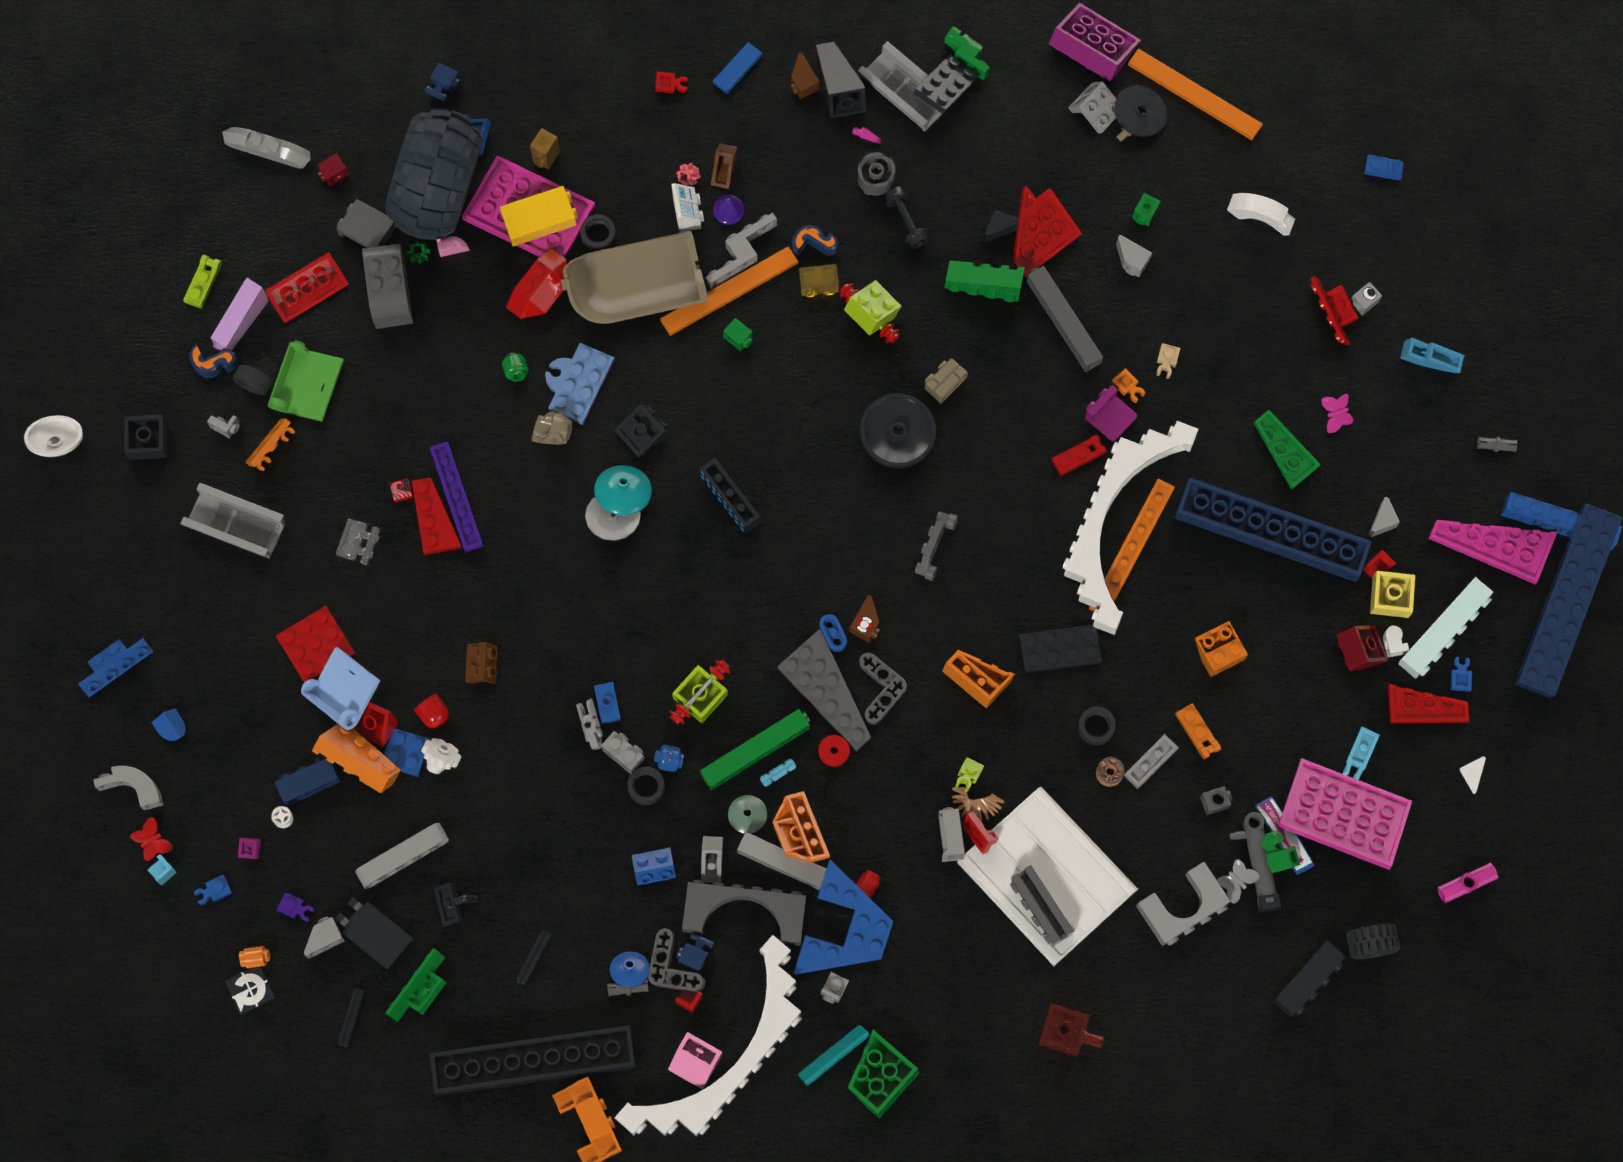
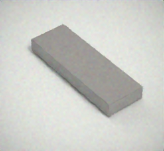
M1164 734L1124 776L1138 789L1179 747Z

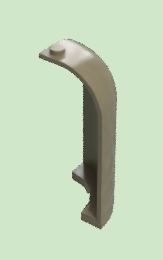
M691 231L591 252L570 261L563 269L564 279L561 280L563 291L567 290L571 305L579 315L595 323H614L708 302L701 269H699V265H695L698 257Z

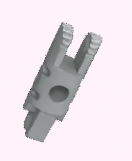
M589 699L586 701L588 715H586L584 706L581 703L576 704L586 741L590 742L593 750L602 748L601 737H603L593 700Z

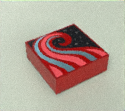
M408 478L389 483L395 503L413 498Z

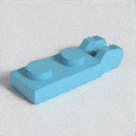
M1364 727L1360 728L1342 774L1348 776L1351 765L1355 766L1358 769L1353 778L1359 780L1362 771L1365 770L1379 734Z

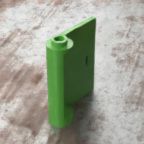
M300 341L290 342L271 393L268 407L276 411L323 422L344 359L309 351L305 344Z

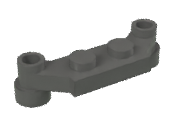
M938 512L936 524L931 526L928 536H930L928 543L925 542L922 547L921 553H923L922 562H918L916 566V574L924 576L927 580H934L938 567L931 565L932 559L945 528L954 530L958 520L957 515Z

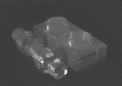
M348 518L336 555L355 561L357 554L362 555L360 563L367 565L369 558L373 556L374 552L372 550L374 544L378 542L380 529L373 527L371 533L366 532L367 524ZM363 538L368 540L365 548L360 547Z

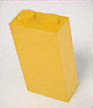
M564 186L500 206L501 215L513 246L576 226L575 219L578 218L575 207L571 208L570 206L572 198L569 191L565 192Z

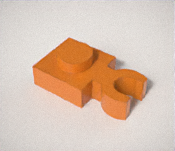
M1126 368L1111 382L1124 396L1129 393L1134 403L1138 401V398L1135 396L1136 393H1139L1142 397L1145 395V391L1142 388L1136 387L1138 381Z

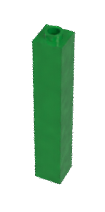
M799 709L700 770L701 776L710 790L715 789L809 730V723L811 722L805 712L801 713Z

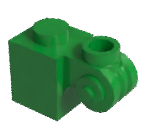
M1280 831L1267 833L1261 839V846L1267 851V865L1271 869V873L1301 865L1295 846L1281 847L1280 844L1283 842L1284 837Z

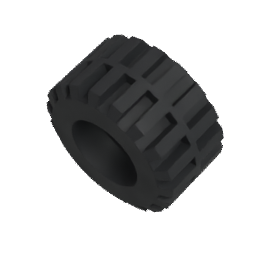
M1393 924L1362 927L1351 930L1346 934L1350 956L1353 959L1380 957L1396 953L1400 950L1396 925Z

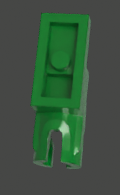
M955 26L952 27L945 37V43L956 51L955 57L978 73L980 75L979 78L985 80L988 76L989 67L983 60H978L982 54L983 47L967 34L961 36L962 31Z

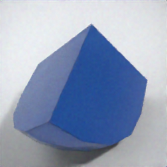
M176 709L163 712L152 722L157 732L163 738L170 741L181 738L186 731L185 724Z

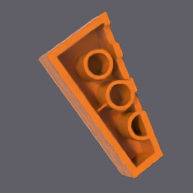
M339 724L320 735L312 750L317 755L321 753L326 756V760L330 763L336 762L344 767L343 771L348 774L351 773L359 776L361 782L379 793L391 787L401 771L355 729L346 730Z

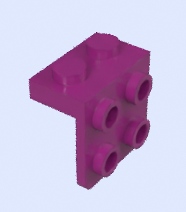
M1113 385L1109 389L1104 388L1098 396L1100 398L1096 402L1092 401L1087 406L1085 419L1110 441H1116L1137 418V414L1116 397L1118 390Z

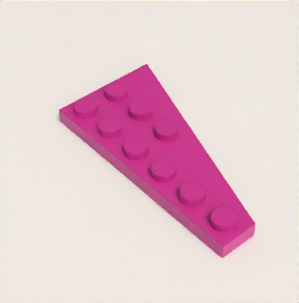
M1436 520L1428 539L1536 584L1557 532H1540V530L1530 531L1512 527L1481 526L1480 524L1471 525Z

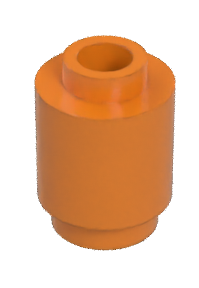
M264 946L245 948L244 951L239 952L240 965L246 968L266 966L267 961H270L269 950L265 949Z

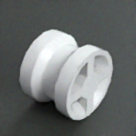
M279 806L273 810L272 820L278 827L287 828L293 822V814L287 807Z

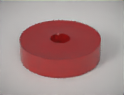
M830 735L821 741L819 757L825 765L838 767L843 765L849 758V744L843 737ZM832 748H836L838 752L836 754H832L830 750Z

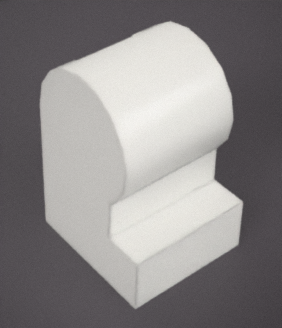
M1390 626L1383 635L1387 657L1405 655L1409 651L1408 643L1402 644L1403 632L1397 626Z

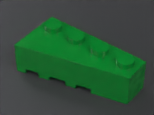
M950 261L945 288L952 292L964 291L970 295H985V297L990 299L997 297L1007 302L1018 301L1025 267L1010 270L1009 266L1001 265V268H993L990 264H981L977 267L971 262Z

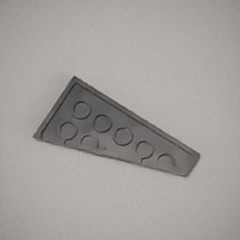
M819 629L778 666V670L857 752L871 739V736L827 642Z

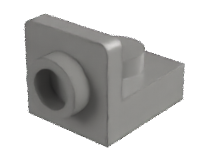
M212 415L207 421L211 429L228 438L239 429V420L234 415L229 422L219 416L215 418Z
M831 972L821 991L823 999L832 1004L834 1001L839 1003L849 980Z

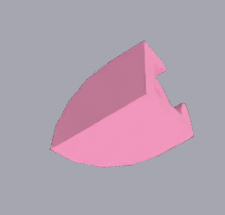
M446 236L437 239L441 257L469 251L468 245L456 236Z

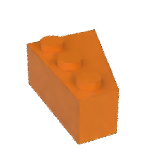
M957 650L946 662L942 672L987 709L1010 684L1014 673H1007L998 669L993 664L991 666L980 661L981 659Z

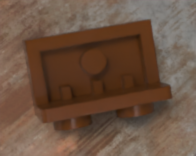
M488 642L467 644L465 682H488L491 684L496 682L498 656L496 645Z

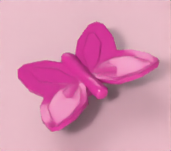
M1348 394L1340 396L1337 400L1332 397L1322 398V406L1327 411H1331V413H1328V417H1332L1327 424L1328 433H1334L1342 425H1348L1353 422L1352 416L1346 413L1348 408H1345L1348 404Z

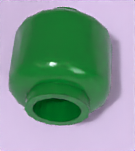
M510 353L502 361V368L507 379L518 382L523 380L528 374L529 368L523 355Z

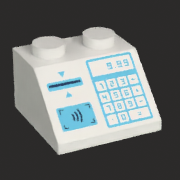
M676 183L672 184L679 232L701 229V222H704L703 212L698 210V205H701L699 194H695L694 187Z

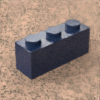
M325 757L315 760V764L308 767L307 765L299 767L291 775L284 774L280 776L275 785L283 803L286 806H290L339 783L340 779L333 764L327 761Z

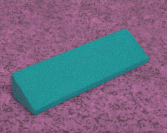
M858 1025L798 1074L800 1079L806 1086L810 1085L869 1037L868 1031L861 1025Z

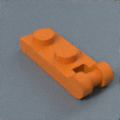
M1193 703L1176 712V717L1203 759L1209 757L1210 753L1221 750L1220 744L1213 737ZM1208 741L1210 745L1204 747L1202 743Z

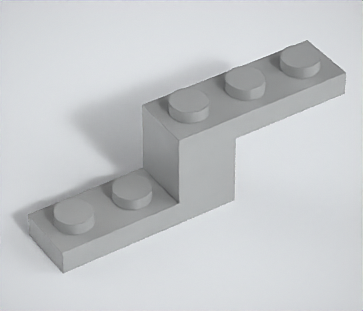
M773 213L763 215L755 224H749L743 228V231L738 234L734 233L727 238L726 249L734 261L726 262L721 269L713 270L707 275L706 284L710 290L757 262V254L749 242L777 226V218Z

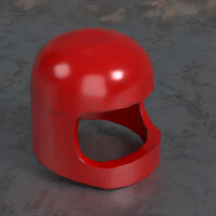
M437 694L430 696L414 709L428 728L441 726L449 717L446 705Z

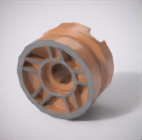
M1114 757L1103 759L1096 770L1098 781L1104 786H1116L1124 776V765ZM1108 768L1109 770H1114L1113 775L1107 774Z

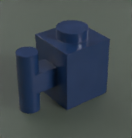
M438 63L430 77L432 86L435 88L427 86L425 93L445 102L448 95L443 93V91L452 95L454 89L457 90L461 80L458 71Z
M692 932L689 939L696 942L695 946L686 943L685 947H680L676 957L679 958L678 963L701 973L708 958V953L702 949L704 946L711 949L714 941Z

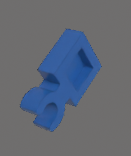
M1459 657L1455 658L1454 666L1457 670L1451 671L1450 690L1471 691L1472 671H1466L1470 664L1469 658L1465 659V665L1459 663Z
M224 875L206 882L207 889H197L194 892L196 896L199 894L204 895V898L198 901L200 905L206 904L209 898H212L215 902L232 894Z

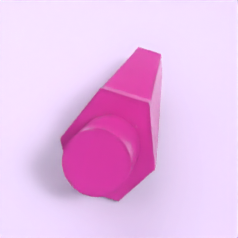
M854 127V135L878 144L881 143V139L867 128L862 127L860 129Z

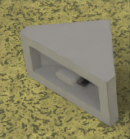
M1385 497L1381 502L1368 536L1373 537L1394 529L1400 523L1389 498Z

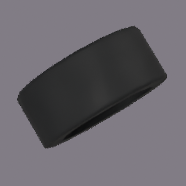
M596 214L586 218L581 225V239L587 249L595 252L609 249L614 244L616 231L614 223L610 218ZM596 224L605 225L609 230L608 238L603 242H592L587 236L588 229Z
M240 365L233 377L234 382L239 386L259 395H265L272 382L264 373L246 365Z
M1098 706L1084 711L1078 723L1079 735L1084 741L1092 745H1102L1109 741L1116 727L1115 718L1111 712ZM1092 715H1100L1106 719L1108 730L1103 736L1094 737L1087 732L1085 724Z
M640 767L630 775L628 779V792L636 803L652 805L662 798L665 791V783L659 771L652 767ZM642 775L653 776L658 783L657 791L650 797H642L635 790V782Z

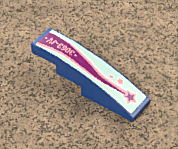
M1270 797L1255 805L1257 813L1261 814L1264 818L1268 832L1280 831L1283 834L1284 839L1280 844L1281 847H1296L1301 865L1292 868L1294 872L1299 875L1312 868L1314 864L1297 834L1278 827L1282 811L1274 799Z

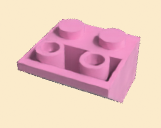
M687 1032L668 1070L703 1090L723 1054L722 1051Z

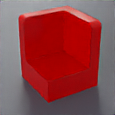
M1381 550L1363 570L1373 578L1376 571L1389 572L1396 563Z
M682 990L675 1003L693 1013L703 994L701 992Z

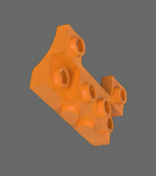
M588 1077L552 1095L560 1114L576 1108L591 1144L577 1150L582 1162H602L622 1151L612 1130L615 1128L611 1116L606 1117L604 1110L607 1107L602 1098L598 1099Z

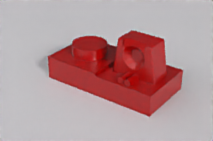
M974 811L967 813L961 826L982 855L986 854L990 847L997 843L999 838L993 830L987 831L984 828V825Z

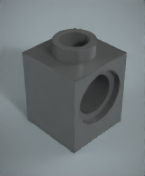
M1225 786L1202 793L1200 796L1206 815L1228 809L1231 806L1232 796L1229 790L1226 791ZM1219 796L1222 799V804L1214 803L1213 797Z

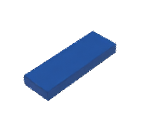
M748 42L713 80V84L728 94L760 59L762 52Z

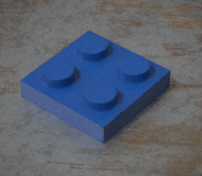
M394 729L389 738L384 756L401 770L400 772L419 777L425 759V754L421 750L425 741L430 739Z

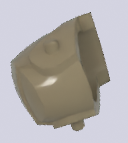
M552 411L544 416L539 415L534 426L531 441L541 444H567L572 431V421L567 416H564L562 411H559V413Z

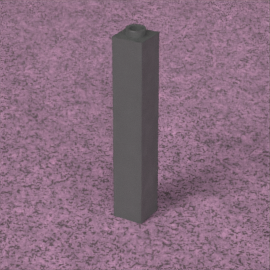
M1043 266L1032 269L1028 274L1027 283L1084 371L1087 372L1100 365L1103 356L1046 268Z

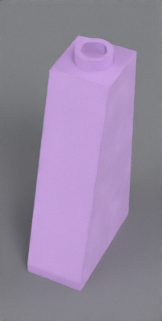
M248 278L242 284L211 336V340L214 343L213 347L218 351L222 352L227 349L232 351L267 304L268 298L261 286Z

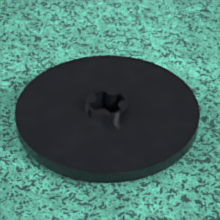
M1131 86L1121 91L1115 100L1114 112L1116 119L1127 132L1139 137H1150L1157 134L1164 127L1167 120V109L1161 97L1153 90L1143 86Z

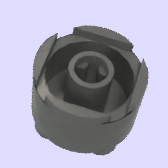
M878 152L866 155L858 166V184L865 194L875 196L883 195L892 189L895 178V165L893 161Z

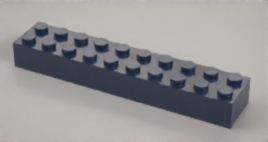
M1189 478L1175 516L1177 520L1357 582L1361 575L1372 542Z
M1587 503L1581 506L1514 682L1515 685L1548 698L1555 697L1623 517Z

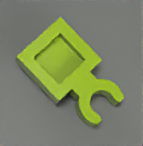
M967 757L958 773L960 777L955 787L958 788L959 784L963 783L966 785L965 792H968L971 784H975L984 765Z

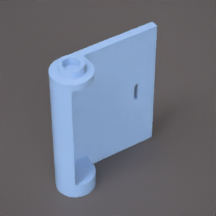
M335 647L318 680L310 679L306 681L302 686L301 693L340 726L350 730L357 725L380 680L340 648Z

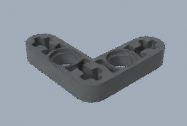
M865 653L860 658L859 664L861 669L884 687L865 711L867 723L875 725L884 718L905 693L907 684L900 675L874 654ZM871 658V659H872V662H871V663H872V665H874L875 667H876L877 664H879V666L875 669V672H874V673L872 672V671H873V667H872L871 665H869V664H868L867 666L864 665V664H865L864 659L869 660V659ZM886 670L889 676L886 679H880L877 675L878 671ZM894 683H896V684L902 683V685H901L902 690L897 689V690L894 692V695L897 696V697L895 698V697L892 695V693H890V692H892V691L894 690V687H895ZM883 696H888L891 699V703L884 706L881 704L880 699ZM877 704L880 708L877 712L878 718L870 719L869 712L874 713L877 710V706L874 705Z
M667 928L659 930L656 935L649 968V981L657 987L689 992L702 991L705 987V979L700 974L670 969L676 937ZM667 933L670 939L664 942L662 936H666ZM664 943H665V946L668 948V950H666V949H664V948H659V947H660V946L664 947ZM665 952L667 955L666 960L659 963L657 960L658 954ZM656 965H658V966H660V967H664V969L660 968V971H659V969L656 967ZM659 973L660 975H662V979H658L657 981L656 979H654V975H658ZM675 975H681L682 978L681 983L678 985H673L672 978ZM697 978L700 981V984H697L695 988L691 983H686L687 979L695 981Z

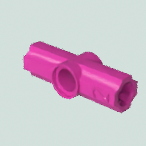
M1489 863L1438 887V894L1441 900L1447 903L1498 879L1497 871ZM1464 879H1469L1472 882L1471 888L1465 886Z

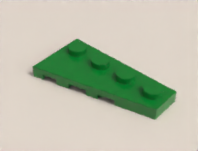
M1270 410L1254 422L1291 490L1320 466V463Z

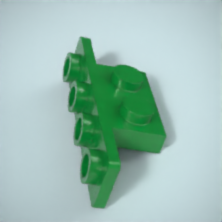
M432 949L418 970L414 972L407 985L403 987L401 993L390 1005L386 1014L396 1022L400 1020L409 1006L423 1015L447 983L434 974L445 959L440 952Z

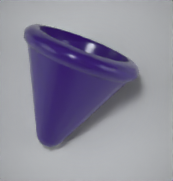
M722 196L714 205V216L722 224H735L744 215V205L735 196Z

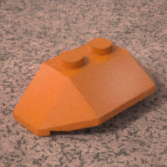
M804 791L785 796L773 820V826L785 856L810 863L830 858Z

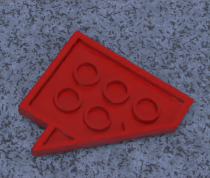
M1027 186L1022 190L1013 264L1016 269L1018 267H1025L1023 278H1026L1032 269L1040 267L1082 234L1051 188L1047 189L1037 198L1034 197Z

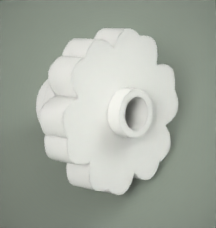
M433 738L431 741L426 740L421 750L425 754L424 758L427 760V769L435 774H440L444 769L456 768L461 759V755L458 754L459 750L452 744L445 743L442 739Z

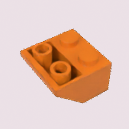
M1229 621L1195 638L1201 660L1211 677L1244 661L1248 655Z

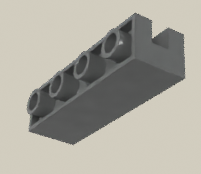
M1032 865L1011 877L1012 883H1010L1012 890L1015 894L1019 892L1022 897L1020 901L1026 911L1030 909L1033 914L1031 917L1036 927L1040 926L1044 931L1042 936L1048 944L1051 943L1054 947L1074 934L1071 925Z

